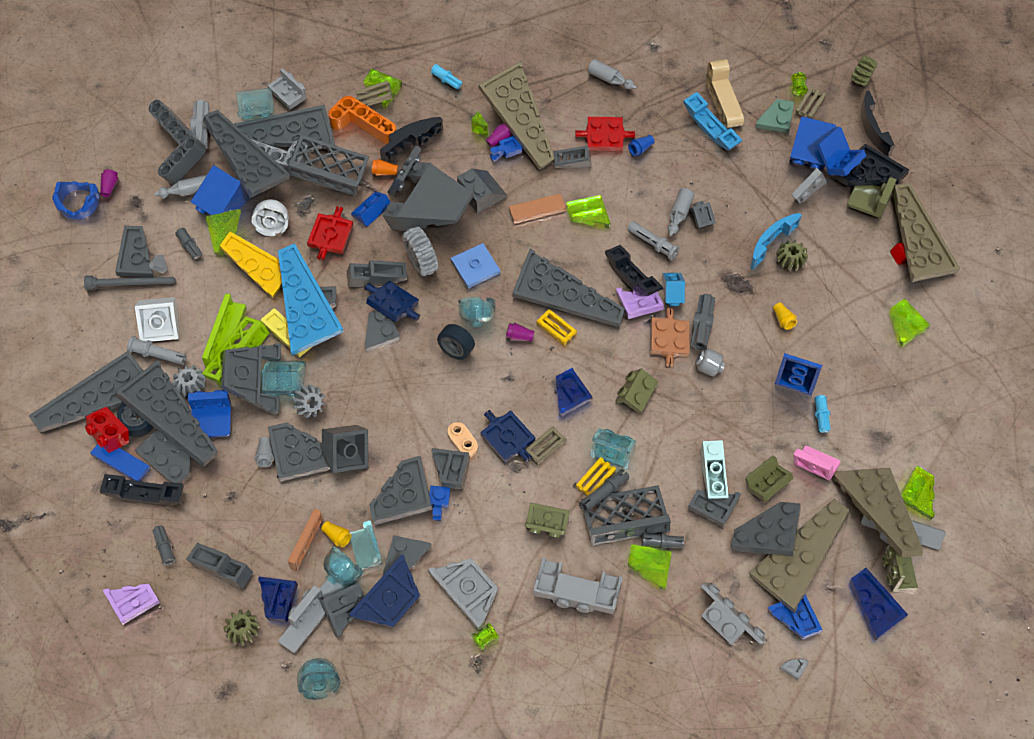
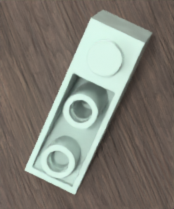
M723 440L703 441L700 453L708 499L728 498Z

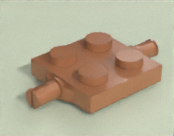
M670 308L666 309V318L652 317L650 354L666 357L665 366L667 368L674 367L673 358L689 356V321L674 319V309L672 308L671 310Z

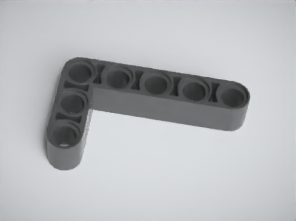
M154 100L149 105V112L179 144L160 165L158 174L170 184H176L205 154L206 147L168 106L160 100Z

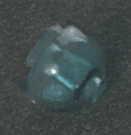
M481 297L462 298L461 301L458 300L459 315L466 323H471V327H483V323L489 322L495 314V299L486 297V301H484Z
M333 546L324 558L323 567L328 574L325 578L333 585L338 583L342 586H349L354 584L364 574L363 570L357 564L355 565L337 547Z
M311 659L305 662L297 673L298 692L303 693L307 699H323L328 697L326 693L332 690L334 693L340 686L337 668L327 659Z

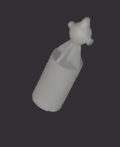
M593 59L588 68L589 74L611 85H623L627 90L637 88L631 79L625 80L618 70L596 59Z
M206 175L177 181L178 183L169 189L161 187L154 195L165 199L169 194L180 195L181 197L196 194Z
M681 188L678 192L670 213L672 223L668 225L669 236L676 234L679 229L678 224L686 219L694 198V192L690 189Z

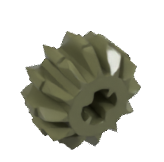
M864 55L857 64L851 80L858 85L866 86L877 67V61Z
M789 240L786 243H781L776 253L777 263H781V268L788 267V271L791 268L795 271L799 267L803 268L808 259L807 248H803V243L797 244L796 240L793 243Z
M239 609L238 615L231 612L232 619H225L227 625L223 627L224 632L227 633L226 638L228 640L232 639V643L235 645L240 641L241 645L244 646L245 640L252 643L251 636H258V631L256 630L260 628V624L256 622L258 620L256 615L251 616V611L249 610L243 614L241 609Z

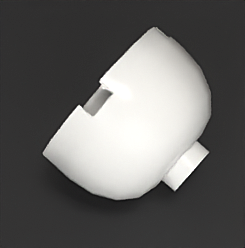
M268 199L257 204L252 214V225L254 224L259 233L265 236H276L275 233L281 232L282 234L288 227L289 214L287 208L281 202Z

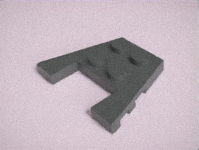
M281 343L225 350L223 352L221 389L272 415H277L279 413V396L260 393L261 360L278 362L281 359Z

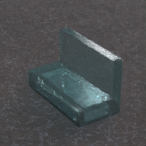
M371 520L363 522L364 529L350 532L352 535L350 541L359 570L382 564Z

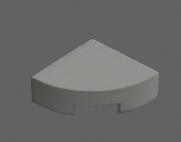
M156 255L149 263L151 270L163 274L168 270L164 255Z
M802 658L792 659L783 663L780 670L799 680L809 661Z

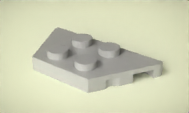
M472 558L462 560L460 563H449L444 567L436 569L434 567L429 568L428 573L473 625L478 630L481 629L498 592V587Z

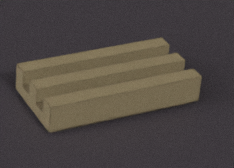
M388 81L355 91L357 100L366 106L392 99L390 83Z
M811 86L797 107L795 114L812 119L827 93L823 92L822 94L820 93L821 90H814V87ZM811 94H812L813 97L811 98V100H810L809 103L807 104V106H806V108L804 109V111L801 112L802 108L804 107V105L806 104V102L808 101V99L810 98V96H811ZM819 97V100L817 101L816 105L808 115V110L810 109L816 98Z
M553 426L525 450L532 456L531 460H534L535 464L539 465L566 443L567 439ZM553 433L555 434L554 437H552L549 441L543 444V446L540 447L536 452H532L547 438H549Z

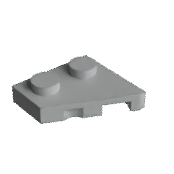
M816 168L792 193L794 200L800 204L824 186L827 181L823 173Z

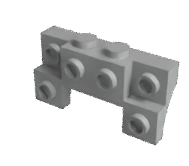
M546 558L542 559L533 589L534 596L551 599L553 603H556L561 608L572 607L582 613L597 610L614 615L622 576L615 577L602 572L600 582L562 574L563 562L556 563L547 561Z

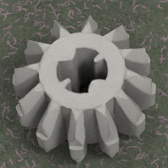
M185 365L183 370L178 368L179 374H173L174 381L172 384L184 398L188 396V393H195L200 391V389H205L204 382H206V378L202 374V370L200 368L196 369L194 365L191 368Z
M308 385V387L301 386V392L295 391L297 398H292V401L296 402L292 407L298 409V415L309 418L310 415L316 417L317 411L323 412L321 405L326 403L321 401L325 395L320 393V388Z

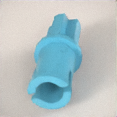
M438 64L432 67L431 74L442 80V83H448L455 89H460L463 83L454 77L451 71H446Z
M818 395L814 398L816 405L815 417L818 419L819 431L821 433H828L831 429L829 420L831 413L828 410L827 397L825 395Z

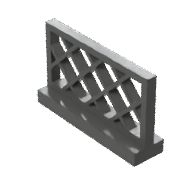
M300 135L292 159L289 161L287 171L292 177L356 197L369 156ZM302 142L309 143L312 148L304 150L301 146ZM325 148L329 153L321 156L318 150ZM315 151L318 157L310 160L307 154ZM339 153L344 154L346 159L338 161L335 155ZM300 156H304L307 162L300 163L295 160ZM332 157L335 163L327 166L324 159ZM352 160H362L363 164L356 167ZM321 161L324 167L319 169L314 167L313 164ZM349 162L352 168L344 171L341 165ZM338 166L341 173L335 174L330 171V169ZM355 172L358 177L357 181L350 179L347 175Z
M659 485L609 494L597 504L599 507L595 512L591 510L587 513L584 512L591 546L642 537L643 533L661 534L670 532L671 520L669 514L667 515ZM650 493H656L657 498L652 502L645 498V496ZM628 497H635L638 501L635 505L626 502V499ZM614 500L618 502V505L613 509L606 505V503ZM641 502L650 505L646 512L638 508ZM622 505L631 509L627 515L618 511ZM655 508L661 511L662 516L654 517L650 512ZM602 509L611 512L607 519L598 515ZM634 511L643 516L640 520L630 518ZM616 515L622 518L623 521L615 524L611 522V519ZM595 518L603 522L601 527L592 528L591 523Z

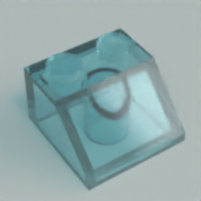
M267 361L261 371L262 394L273 396L287 394L289 397H296L295 391L301 392V386H304L306 361Z
M599 428L592 438L590 456L596 459L602 457L605 462L628 469L635 451L636 441L629 436H621L609 429L603 430Z

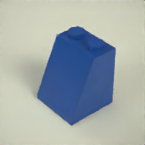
M801 116L789 161L796 166L808 165L813 170L816 168L819 170L824 169L825 164L817 145L836 125Z
M213 165L191 200V203L196 205L195 209L202 214H205V212L209 213V218L213 221L227 223L250 198L239 180Z

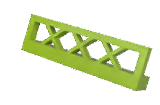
M225 293L204 350L202 360L205 368L245 315L246 304L233 302L231 294Z
M245 316L202 372L205 378L215 381L221 389L223 352L228 349L253 348L261 345L269 335V331L263 322ZM248 323L252 324L250 329L244 331V328ZM241 338L239 343L233 345L235 340ZM220 368L215 375L211 374L213 369Z

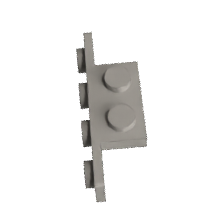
M863 515L861 524L876 529L872 520L869 521ZM911 520L921 546L925 545L939 550L945 537V531ZM880 532L879 538L888 543V538Z
M329 577L320 589L315 585L311 590L308 589L303 594L299 605L294 606L289 612L288 619L291 625L278 640L279 644L292 653H296L326 615L320 599L345 587Z
M708 582L702 583L701 588L715 601L701 616L731 645L745 631L759 644H765L768 641L764 637L765 633L759 627H754L749 623L750 618L745 613H739L734 608L735 604L729 598H724L719 594L720 590L713 583L709 584Z

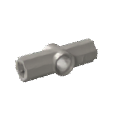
M197 100L193 103V118L190 119L191 131L208 149V133L210 131L203 119L204 115L209 113L210 107L208 102Z

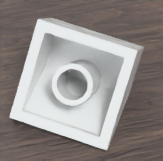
M176 297L137 301L135 312L140 340L152 342L179 338Z

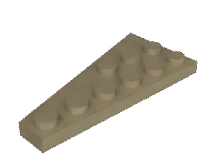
M522 61L479 84L478 89L537 168L541 170L554 162L555 158L549 140L546 138L543 123H541L539 118L540 114L532 91L529 88L527 76L524 74Z
M911 184L895 185L892 193L911 282L957 273L960 270L959 265Z
M890 468L836 471L831 479L834 482L837 481L841 485L840 489L850 495L854 505L869 521L872 520L878 532H882L888 538L887 542L901 557L922 556L923 548Z
M834 498L797 530L793 556L769 554L749 572L750 577L795 614L799 602L804 598L809 584L815 578L826 558V553L832 547L837 533L840 532L848 518L849 509Z

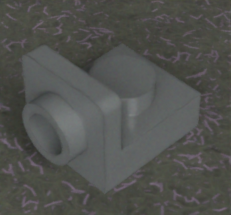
M703 201L696 202L689 209V213H693L697 229L716 223L710 202L705 204Z

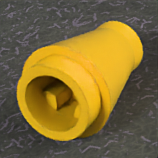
M781 302L775 304L773 310L780 327L785 330L794 328L798 322L797 316Z
M329 521L322 525L321 531L337 547L348 545L352 537L348 529Z

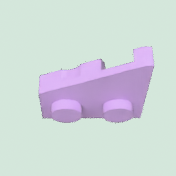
M616 288V294L622 307L625 308L628 319L664 310V304L658 292L644 296L634 290L633 292L622 291V288Z
M141 584L136 587L125 586L122 589L103 590L123 625L160 603L149 584Z

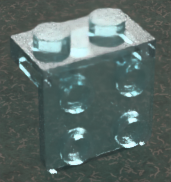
M271 88L236 92L239 109L237 112L238 117L242 116V119H250L257 114L260 117H267L274 111Z

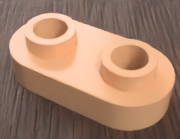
M452 423L448 427V438L458 451L469 452L470 458L475 456L478 452V443L463 423ZM456 429L461 430V431L458 432V433L454 432V430H456ZM471 444V447H465V445Z

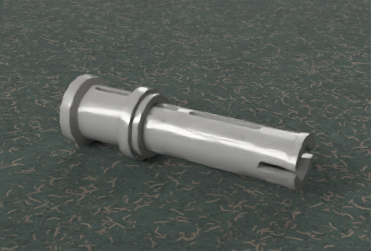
M632 221L628 226L627 230L654 246L656 252L665 254L669 260H673L677 256L680 247L668 242L667 238L658 237L635 221Z
M135 336L130 338L127 345L129 353L136 352L142 354L143 357L153 356L182 366L187 358L185 353L153 345L151 341L145 342L137 339Z

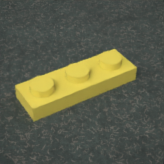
M274 308L260 321L291 350L287 319ZM308 348V349H306V350H304V351H302V352H300V353H298V354H296V355L300 358V357H301L303 354H305L310 348Z

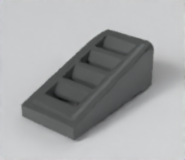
M588 145L553 151L555 168H583L592 166L591 152Z

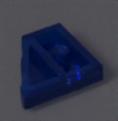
M573 368L556 376L560 417L592 401V395Z

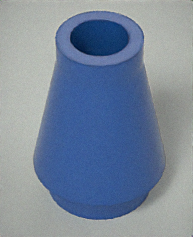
M648 135L631 140L628 145L629 152L633 156H641L655 143L654 138Z

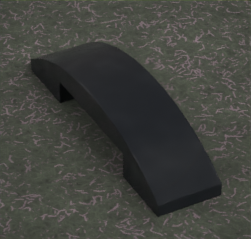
M866 91L861 108L863 127L869 139L878 150L886 156H891L895 146L889 132H881L873 115L876 103L870 91Z
M621 245L605 251L607 259L617 274L637 293L649 296L663 289V286L653 276L647 277L630 260L631 255Z
M104 474L100 494L135 503L176 505L180 504L184 484L171 482L155 484L126 480L124 476Z

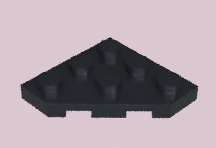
M864 144L859 149L864 150L866 153V157L861 160V163L855 166L848 175H833V178L846 186L883 185V183L887 184L890 177L897 179L895 184H898L908 175L909 169Z

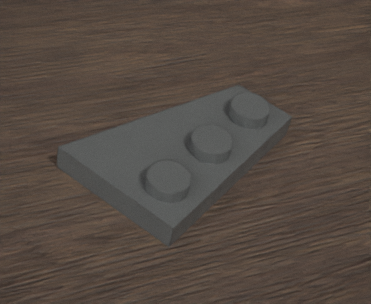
M415 145L388 189V194L393 196L396 191L400 192L405 185L403 181L405 178H409L408 174L411 171L412 165L421 158L418 155L421 151L420 147Z
M124 225L115 271L116 275L154 277L149 267L150 257L143 226Z

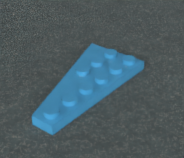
M295 243L278 250L292 356L344 332L343 327Z

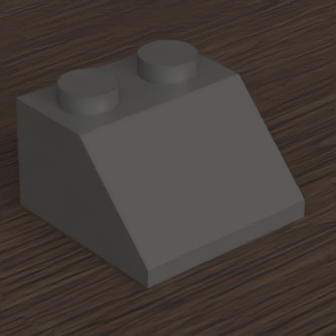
M472 168L457 176V182L473 193L474 196L469 204L477 214L507 198V194L486 170Z
M359 425L322 429V450L332 473L368 468V429Z

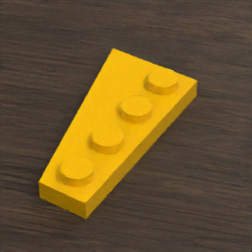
M229 232L220 244V249L273 299L282 287L279 259L236 234Z

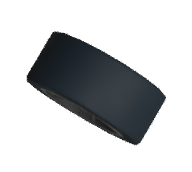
M456 324L446 325L437 337L440 348L455 359L463 360L467 358L475 347L472 335L466 329Z
M123 403L119 407L117 418L129 430V436L142 437L154 429L141 416L136 418L135 416L138 414Z

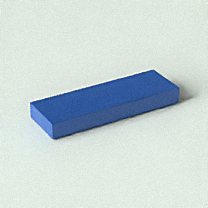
M97 444L90 452L93 457L133 481H141L151 469L149 465L121 448L108 453Z

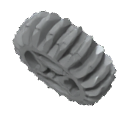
M420 227L410 228L404 232L402 236L404 247L417 273L421 276H426L437 271V256L426 233Z

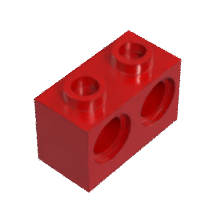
M107 407L86 416V432L88 435H92L98 445L108 453L129 443V430Z

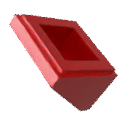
M897 243L890 250V253L896 263L901 265L907 263L904 244Z

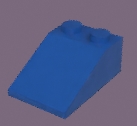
M784 353L775 384L812 396L823 365Z

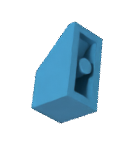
M662 273L665 302L669 303L670 306H679L680 303H685V280L682 274Z

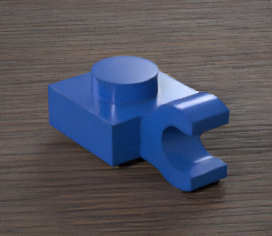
M511 136L499 141L498 146L492 147L490 149L492 153L490 157L492 161L498 160L502 155L509 158L522 153V147L516 138Z
M430 486L429 495L433 507V520L441 521L442 508H449L450 488Z

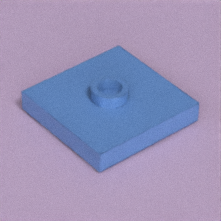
M483 243L451 258V263L468 289L501 274L499 267Z

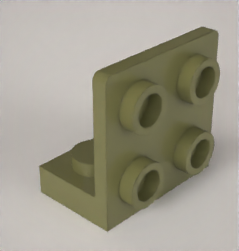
M890 177L887 184L883 183L882 187L877 185L855 186L847 206L881 218L897 179Z
M889 544L882 555L883 566L887 568V585L891 586L892 592L917 590L918 585L911 557H901Z

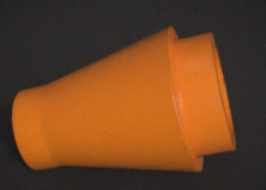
M381 159L373 160L371 174H376L375 176H396L398 165Z

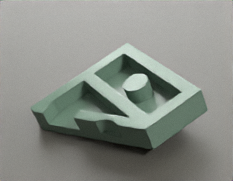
M776 99L758 119L755 128L789 133L794 102Z

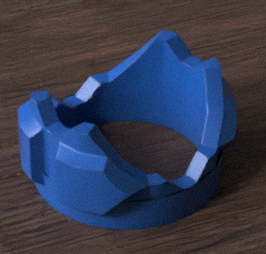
M58 181L56 183L52 200L57 210H60L65 217L83 219L90 216L97 209L100 193L96 184L88 182L79 183L76 181ZM75 190L89 191L90 195L86 197L85 203L80 210L71 212L63 206V200L69 193Z

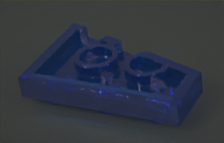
M864 568L850 579L849 582L875 640H878L908 616L907 612L867 568Z

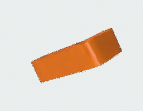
M352 96L342 97L328 113L330 125L333 129H343L349 122H352L384 144L389 143V135L396 131V125Z

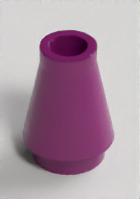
M505 123L499 124L486 139V142L492 148L498 145L499 141L509 138L512 133Z
M105 169L101 173V196L111 197V193L119 179L116 171Z
M515 322L514 324L509 323L506 338H510V341L532 342L534 337L533 330Z

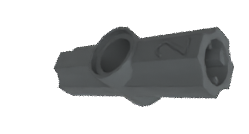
M711 294L699 296L691 339V347L695 350L707 349L715 306V297Z

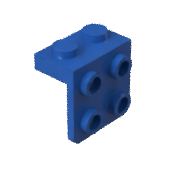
M835 127L817 145L829 175L846 176L866 157L864 150H850L841 127Z
M216 390L214 392L197 391L195 393H188L191 414L194 418H197L203 432L209 438L229 436L231 434V400L228 392Z

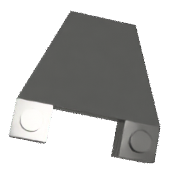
M416 162L408 174L415 185L412 193L405 203L390 202L382 216L392 230L407 231L413 227L423 229L431 224L436 226L453 224L459 221L474 195L433 164Z

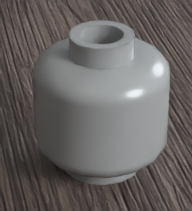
M709 348L704 351L701 350L695 361L700 372L712 377L717 373H721L725 367L723 355Z

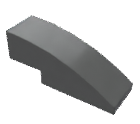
M370 260L368 264L350 263L346 271L348 287H366L368 283L373 286L385 285L389 281L397 283L407 280L405 262Z
M200 543L195 545L186 559L201 570L240 589L244 588L253 574V571L247 564L231 559L228 554Z

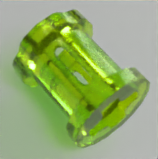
M798 72L791 76V81L793 82L792 93L794 95L801 96L808 92V87L805 83L807 79L805 73Z
M490 623L486 624V628L477 634H472V638L480 650H483L484 646L494 639H499L497 632Z

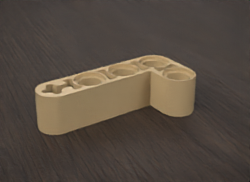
M727 59L708 62L706 82L723 125L728 129L744 125V116L728 79L729 63Z

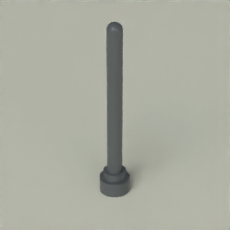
M86 275L84 277L85 290H94L98 286L174 284L176 282L174 277L97 279L93 275Z

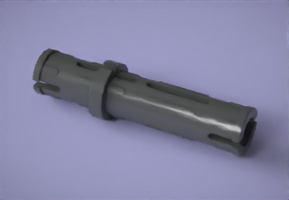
M620 469L614 476L605 479L604 484L579 502L580 508H585L584 512L586 513L589 512L590 509L610 493H615L620 485L629 480V474L624 469Z

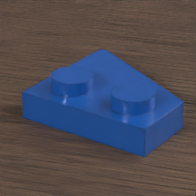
M806 594L799 602L795 614L781 602L768 607L770 614L802 640L822 633L823 629Z

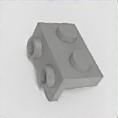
M282 68L280 70L281 76L267 86L268 90L291 110L306 99V89L301 82L298 83L290 72Z

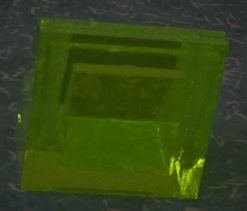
M477 111L471 119L472 131L487 137L488 124Z

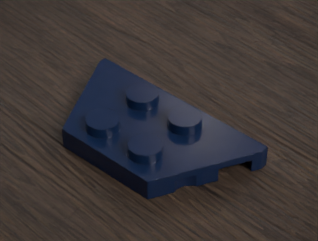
M403 555L394 562L349 613L350 617L393 628L417 601L420 593Z

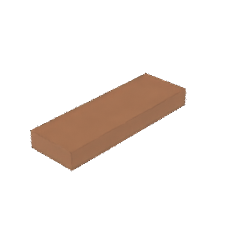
M561 194L509 206V211L514 224L565 212L566 206Z
M314 508L288 559L290 569L295 571L299 569L323 521L320 510Z

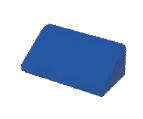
M375 191L351 212V215L363 225L369 226L386 210L390 200L386 194Z

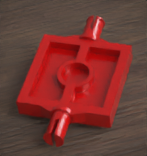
M588 116L586 130H575V138L586 137L590 151H623L624 138H635V131L624 130L623 117Z
M336 206L333 215L320 213L317 215L307 241V246L320 250L317 256L318 260L324 261L327 252L343 255L354 224L353 221L341 217L344 210L341 206L340 208Z

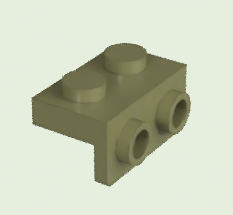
M642 368L628 373L626 376L627 381L619 389L618 397L615 401L618 404L624 402L637 413L643 411L658 384V381Z
M772 455L753 472L749 473L745 480L748 491L766 502L793 480V475L778 465L777 458Z
M530 502L525 527L529 528V532L540 534L542 530L549 532L548 536L560 538L561 535L566 534L570 510Z

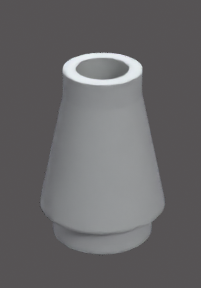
M261 437L259 439L254 458L259 467H269L274 461L271 440L268 437Z

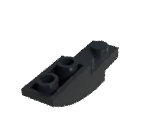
M441 117L427 118L410 123L389 135V143L380 149L381 160L386 162L394 160L400 153L408 150L411 145L414 147L415 145L418 147L425 145L432 137L442 132L443 119Z

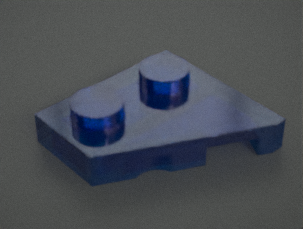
M259 576L258 581L261 585L262 601L265 605V617L270 621L287 623L298 583L291 580Z

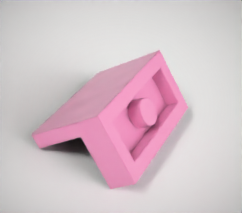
M805 446L803 450L797 449L793 454L794 465L829 481L840 465V460L809 446Z

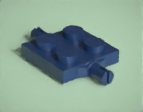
M391 281L380 288H376L370 283L366 285L365 290L372 293L367 298L366 304L395 322L406 316L415 321L419 320L420 314L412 310L418 305L419 299Z
M488 410V413L486 411L484 416L490 421V424L480 432V436L504 463L517 455H520L525 462L530 461L532 456L525 449L535 441V436L511 410L500 417H496L491 410Z

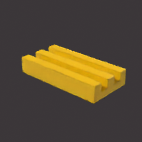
M550 309L536 321L538 326L564 346L567 344V341H570L577 334L576 329ZM547 316H549L550 318H552V319H553L555 322H557L559 325H557L556 323L552 322L549 318H547ZM560 326L566 329L569 332V334L566 333L563 329H561Z
M600 457L576 484V488L588 496L604 484L605 479L611 477L616 472V468L610 466L609 462H605ZM602 465V468L594 475V477L587 483V485L583 487L587 480ZM607 469V474L599 481V483L592 489V491L589 492V488Z

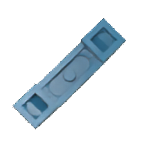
M698 92L683 101L697 125L719 146L729 151L742 142V139L732 128L728 130L707 108L708 103Z
M800 213L778 220L762 234L755 246L750 268L754 269L765 259L766 247L781 232L788 236L799 226L802 217Z

